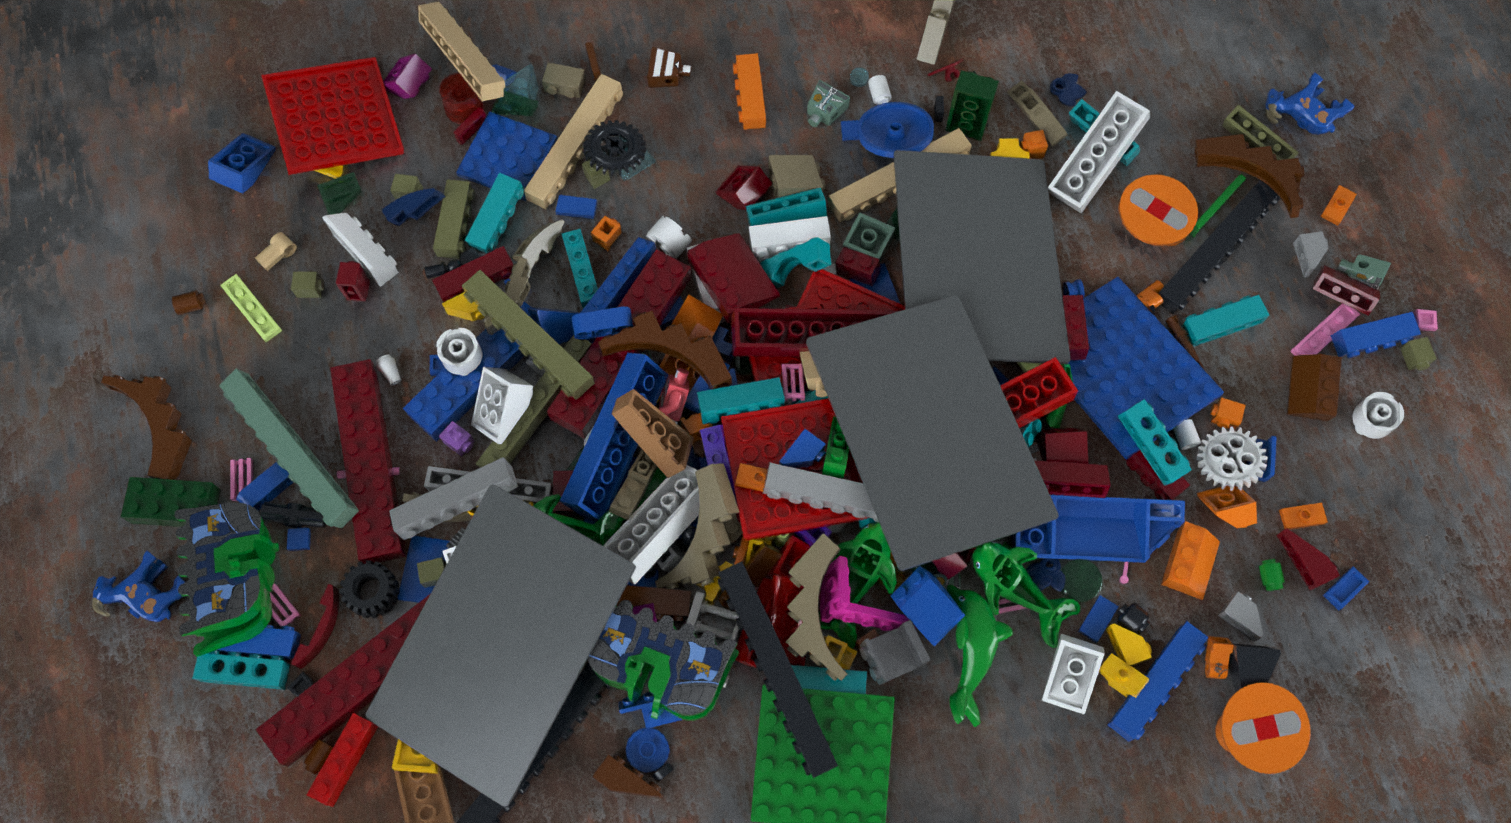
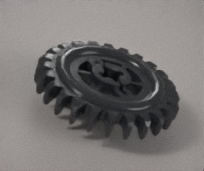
M608 120L607 124L600 122V126L594 125V130L590 129L588 131L589 135L584 137L583 154L586 155V161L590 160V167L596 164L597 172L603 167L604 175L608 169L611 176H613L615 170L621 176L622 169L629 174V166L635 171V163L640 166L641 159L644 160L646 141L643 140V135L639 133V129H633L632 124L626 126L625 121L621 124L619 120H615L614 123ZM602 141H604L606 145L601 146Z

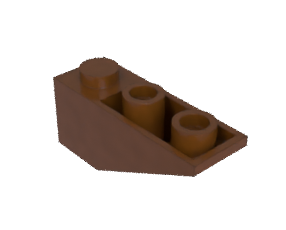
M608 754L592 776L612 792L660 799L663 797L660 793L661 787L653 781L649 784L642 780L644 776L634 767L630 771L624 766L626 762L617 755L611 757Z

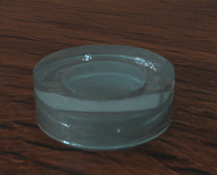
M864 68L852 70L850 74L852 85L863 87L868 83L869 73Z

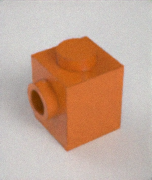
M1043 130L1024 133L1023 139L1020 141V148L1029 152L1030 159H1040L1045 156L1048 144Z
M1221 398L1217 403H1213L1210 415H1213L1211 423L1225 429L1233 426L1235 430L1242 422L1246 405Z

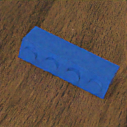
M1413 312L1341 329L1332 334L1331 338L1338 357L1347 356L1350 359L1359 356L1360 352L1365 351L1366 354L1376 352L1379 347H1383L1385 350L1395 347L1396 343L1399 342L1405 345L1408 341L1414 340V337L1420 335L1421 332Z
M267 625L260 634L252 639L215 651H220L223 654L237 652L245 656L258 654L268 658L279 656L284 659L293 660L299 647L301 634L296 632L294 627L282 626L281 629H273L274 626Z

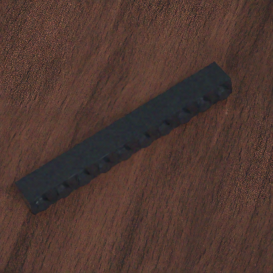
M1259 180L1158 293L1163 298L1161 306L1172 314L1178 309L1182 311L1189 303L1188 297H1194L1201 289L1199 285L1208 282L1212 277V270L1217 271L1224 263L1222 259L1225 256L1229 258L1236 250L1234 248L1236 243L1240 245L1247 237L1245 233L1248 230L1252 232L1259 224L1257 222L1259 217L1263 219L1270 211L1268 207L1270 205L1275 206L1281 199L1269 185Z
M743 562L718 572L720 579L717 580L721 591L726 590L729 596L726 602L730 611L735 610L738 616L735 621L740 632L744 630L748 637L744 641L749 652L754 650L757 657L754 659V663L758 671L763 670L766 676L763 682L767 691H773L776 699L773 700V704L777 712L782 711L786 719L782 723L787 734L791 732L795 741L792 742V745L797 755L801 753L805 760L801 764L806 775L811 774L815 778L838 767Z
M590 663L586 665L576 679L511 803L504 807L481 793L457 823H501L500 817L505 812L509 813L516 804L514 800L518 795H523L531 786L529 782L534 776L538 777L543 772L545 762L557 755L560 750L559 745L563 740L568 741L574 733L573 728L577 723L581 724L589 714L587 711L592 705L595 707L603 697L601 694L604 690L612 687L597 676Z

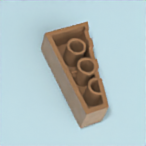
M632 389L617 398L612 415L666 477L670 478L685 470L694 438L636 390Z

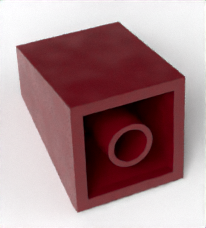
M1075 427L1044 429L1037 434L1038 447L1043 461L1088 464L1087 431Z

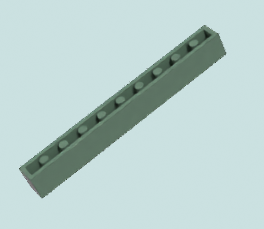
M236 368L219 385L224 391V397L233 402L235 405L234 409L245 417L244 422L256 431V437L267 445V451L276 456L279 466L287 470L289 473L288 477L300 486V492L309 498L312 502L311 506L323 515V521L330 527L343 528L359 512V509L251 376Z

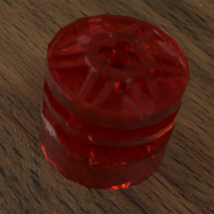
M459 72L448 75L440 83L439 93L446 116L452 122L462 124L478 107L484 109L483 101H481Z

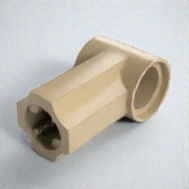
M279 232L271 238L270 245L257 255L255 259L268 271L283 257L288 258L292 256L297 249V245L283 232Z

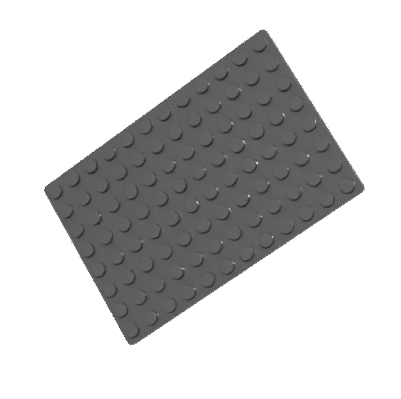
M896 150L893 157L905 310L957 295L961 299L988 361L1045 363L1056 357L1060 364H1068L1071 359L1044 161L1042 159Z
M954 295L807 338V347L900 571L1054 521L1059 517L959 296Z
M493 484L490 485L365 715L366 718L504 807L508 806L632 577L636 565Z

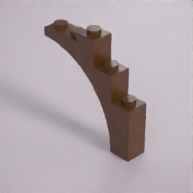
M1243 134L1195 140L1194 153L1197 167H1226L1257 177L1280 196L1290 218L1299 217L1300 209H1303V198L1299 197L1298 193H1300L1301 177H1304L1305 174L1304 166H1300L1299 158L1276 160V154L1272 153L1271 146L1249 148L1248 141L1245 142Z
M653 311L638 314L636 318H633L634 327H626L620 333L608 335L598 342L603 357L620 351L652 350L682 360L706 381L711 390L732 385V377L711 336L706 338L700 337L691 344L681 323L678 325L672 324L662 331Z
M104 375L101 383L108 389L133 399L147 418L153 443L152 460L147 476L154 479L177 480L192 440L186 435L185 431L176 429L182 413L176 409L174 404L166 402L172 387L165 382L166 379L159 376H153V378L145 376L142 382L137 379L128 381L119 375H113L112 377Z

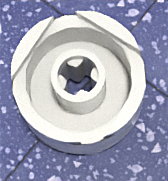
M662 216L646 235L651 242L655 243L657 250L661 249L665 254L674 259H677L692 242L688 234L684 236L681 231L682 228L667 216L665 218Z
M449 329L437 341L438 357L449 372L466 376L479 366L483 353L475 335L468 329Z
M1375 392L1369 395L1353 411V423L1356 432L1373 439L1387 436L1403 421V406L1400 402L1397 403L1393 399L1394 396L1386 392Z

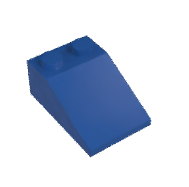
M242 133L208 160L209 179L243 194L256 182L276 151V147Z
M919 566L891 595L899 609L933 646L965 616L938 579L922 566Z

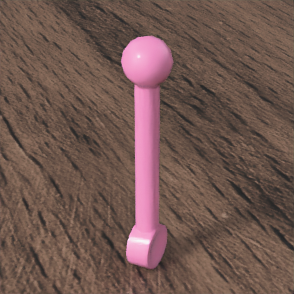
M1129 562L1124 563L1123 575L1119 578L1121 584H1126L1129 581L1127 577Z

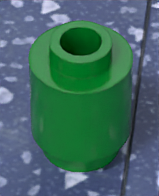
M1275 559L1262 561L1263 565L1258 567L1262 585L1265 586L1266 591L1284 589L1283 583L1285 581L1281 563H1276Z

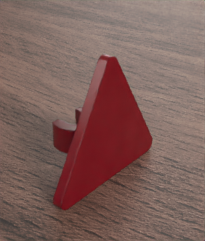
M961 58L927 75L931 76L945 70V80L950 82L952 81L951 73L955 75V78H959L960 72L954 66L960 64L964 59Z

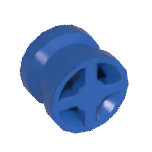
M1080 279L1072 283L1069 281L1063 282L1064 295H1083L1084 298V286Z

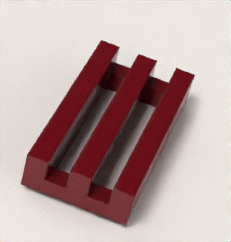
M478 107L453 132L457 139L456 141L460 145L469 140L483 124L486 115L482 108Z

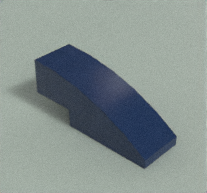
M434 188L423 189L396 199L384 207L382 212L388 222L400 226L410 217L418 220L446 196Z

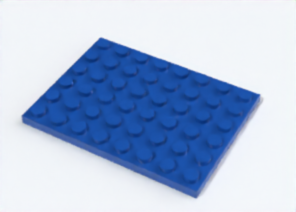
M1116 277L1083 298L1089 350L1086 360H1070L1068 363L1071 367L1073 384L1078 390L1074 400L1126 460L1140 449L1118 418L1119 414L1145 399L1153 407L1154 414L1158 420L1164 423L1166 432H1169L1223 395L1224 391L1119 277ZM1142 419L1141 424L1147 429V423Z

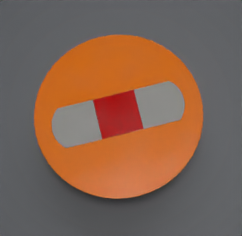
M1146 175L1134 180L1125 188L1118 206L1121 220L1129 233L1144 243L1156 246H1175L1181 244L1195 227L1198 218L1197 203L1191 191L1178 180L1165 175Z
M1254 683L1243 687L1231 696L1223 709L1221 717L1217 721L1215 732L1219 744L1226 751L1230 752L1239 763L1259 773L1275 774L1292 768L1302 759L1310 741V722L1301 702L1287 689L1272 683Z

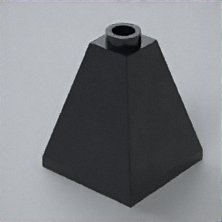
M1233 643V653H1230L1228 667L1235 692L1254 683H1268L1281 655V650L1267 646Z

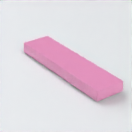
M1342 303L1290 352L1295 356L1318 354L1332 341V334L1345 329L1360 313Z

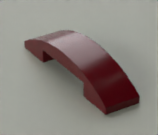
M328 584L320 601V604L326 609L309 646L300 644L291 662L297 668L302 669L320 653L332 634L339 611V590L331 584Z

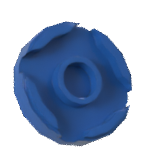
M640 728L627 740L626 758L630 765L640 772H655L662 768L668 760L670 752L669 743L664 734L657 729Z

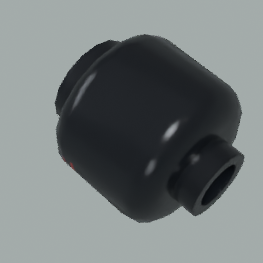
M1125 603L1117 612L1120 615L1117 623L1138 635L1150 624L1148 612L1137 603H1132L1129 606Z

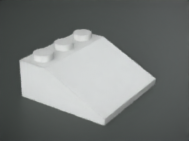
M483 367L471 426L497 444H502L528 408L530 399L533 396V385L506 369Z

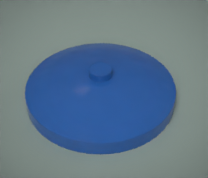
M888 102L874 106L866 111L858 122V138L864 148L876 155L894 158L893 154L896 150L921 152L931 143L934 135V123L931 116L924 109L905 102Z

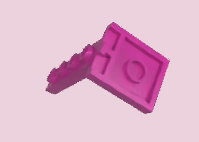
M839 556L829 565L823 578L819 595L821 621L830 622L835 618L846 623L853 622L864 627L880 628L882 631H892L899 628L904 622L909 621L907 616L850 603L851 588L849 586L847 557Z

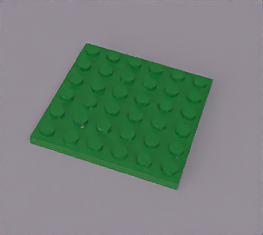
M762 685L751 821L763 823H886L895 697L802 688L838 764V767L813 778L811 774L806 775L801 764L805 760L801 753L797 755L792 745V742L795 741L792 732L787 734L782 723L786 719L782 711L778 713L773 704V700L776 699L773 691L768 692L766 686Z

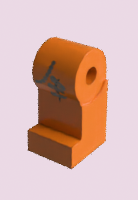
M1208 636L1205 676L1207 678L1226 679L1230 653H1233L1234 645L1228 638Z

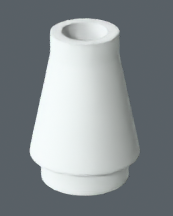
M387 354L376 360V368L388 380L391 386L401 382L402 379L400 378L395 358Z

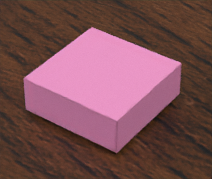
M1416 309L1413 312L1419 330L1435 332L1438 329L1436 311Z

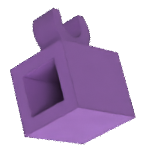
M453 421L439 435L442 442L461 457L472 449L475 442L471 434Z

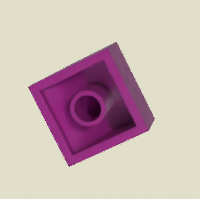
M416 54L401 57L383 80L385 89L403 99L414 98L420 91L418 89L420 85L429 79V73L432 68Z

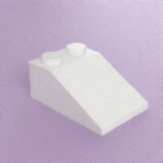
M1061 634L1042 701L1085 715L1104 657V648Z

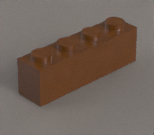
M627 585L617 606L623 600H629L633 607L654 603L657 621H660L663 616L667 615L672 617L675 623H684V620L688 619L691 610L692 593L685 590Z

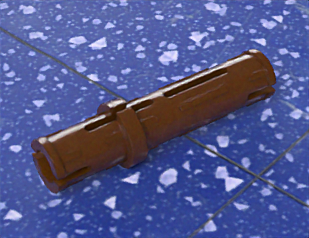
M1175 315L1166 319L1165 322L1170 328L1173 337L1204 369L1187 336L1188 332L1184 330L1178 316Z

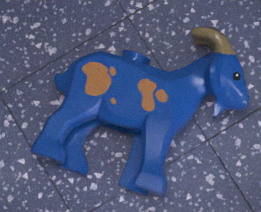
M1315 72L1309 78V83L1303 90L1285 99L1283 96L1284 91L1278 92L1275 89H1271L1268 92L1265 104L1266 118L1272 124L1278 123V120L1275 118H1282L1279 113L1290 114L1297 121L1300 128L1317 135L1327 132L1333 133L1335 126L1332 122L1337 118L1345 116L1355 106L1345 99L1341 104L1337 100H1333L1330 108H1326L1316 98L1324 89L1317 87L1323 81V78Z
M146 550L139 567L113 587V583L116 580L115 576L110 579L101 576L97 579L93 591L92 607L96 613L109 617L110 614L105 611L104 604L125 602L130 607L128 611L136 618L141 616L153 622H160L165 618L169 620L171 618L169 607L173 602L182 597L178 592V587L186 581L177 576L171 590L161 593L152 584L168 566L160 559L154 563L157 558Z

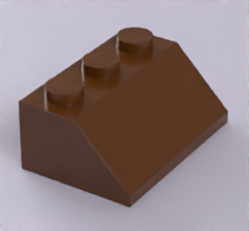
M1325 354L1292 357L1287 415L1329 421L1337 416L1342 357Z

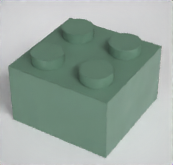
M859 212L843 243V247L880 259L881 263L893 240L895 227Z

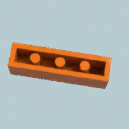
M758 53L736 55V63H733V74H737L738 78L734 79L735 90H739V95H736L737 106H741V111H738L739 123L743 122L744 130L766 128Z

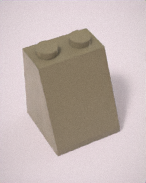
M813 155L768 156V176L772 182L771 186L775 198L820 187L822 192L825 189L824 179L819 176V163L814 161Z

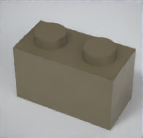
M548 62L542 79L544 91L549 94L565 95L569 98H581L586 81L584 69Z

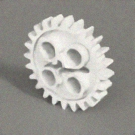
M1233 426L1230 427V431H1226L1222 427L1221 433L1214 430L1213 436L1207 434L1206 440H1202L1201 446L1198 447L1197 452L1199 454H1197L1196 460L1199 462L1197 467L1203 468L1201 475L1208 474L1206 481L1214 480L1213 486H1216L1218 483L1222 484V490H1224L1226 485L1229 486L1231 491H1233L1234 486L1242 490L1243 484L1250 488L1251 481L1257 483L1258 477L1262 478L1263 471L1266 470L1267 465L1265 463H1267L1268 457L1264 456L1267 450L1261 449L1263 442L1256 443L1257 436L1250 438V431L1243 434L1242 428H1239L1237 432L1234 431ZM1231 444H1237L1240 447L1234 448L1231 446ZM1218 452L1222 456H1214L1212 453ZM1247 460L1250 461L1251 464L1247 465L1244 464L1242 461ZM1230 469L1232 473H1226L1223 470Z

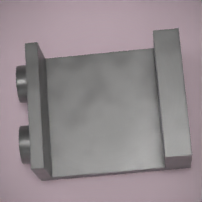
M911 620L904 622L899 628L871 640L868 638L860 644L861 656L865 661H868L870 674L879 685L917 669L930 661Z

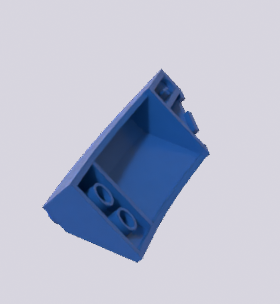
M1050 495L1059 517L1054 521L1012 534L1010 537L1012 548H1030L1037 553V558L1145 563L1154 550L1160 548L1170 537V534L1185 522V501Z

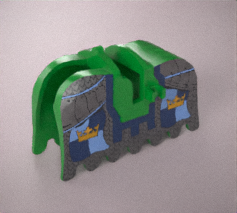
M224 503L176 510V519L178 521H185L186 524L178 528L175 534L178 539L187 540L186 544L177 548L176 553L178 557L188 559L186 563L178 567L177 573L181 577L189 578L187 582L178 587V592L181 596L190 597L178 609L181 615L190 616V620L180 626V635L183 637L194 634L204 637L202 642L194 646L193 654L196 657L250 640L265 629L272 616L270 592H272V586L275 581V573L270 565L276 558V552L279 551V544L271 541V535L264 525L259 511L243 503Z
M629 600L621 601L614 608L588 657L594 672L607 685L627 691L629 701L634 703L639 699L649 673L652 672L648 681L649 691L654 696L651 718L657 720L664 710L686 721H695L706 717L714 709L727 676L739 654V651L735 649L737 642L733 639H727L721 646H718L715 642V635L711 631H706L700 638H697L694 634L695 629L690 623L684 624L677 630L673 626L674 621L672 617L666 615L659 622H654L653 612L650 608H643L639 614L635 615L632 613V603Z

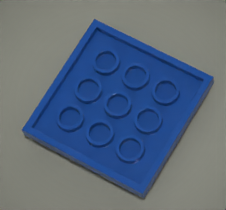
M489 111L456 174L458 177L492 188L498 174L502 173L520 181L525 189L558 140V137ZM525 194L521 198L523 201H526Z

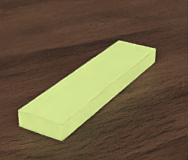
M237 274L220 285L265 342H268L282 331Z

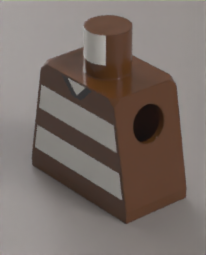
M652 47L647 75L649 88L677 87L680 76H691V65H682L681 54Z

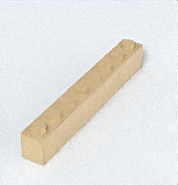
M440 2L418 5L419 23L481 101L503 97V89L505 88L503 77H500L496 69L491 66L487 58L479 51V48L464 33L462 27H459L455 19L450 16L447 9Z
M603 74L599 76L524 189L527 201L544 209L553 204L557 192L564 187L567 177L574 172L576 163L584 156V137L589 135L588 131L590 129L594 130V125L600 126V122H604L606 117L612 114L616 102L621 100L623 91L620 82Z
M960 128L931 142L921 152L969 155L972 145ZM894 162L829 195L828 206L839 222L848 221L855 214L861 211L866 212L876 203H883L888 197L896 195Z

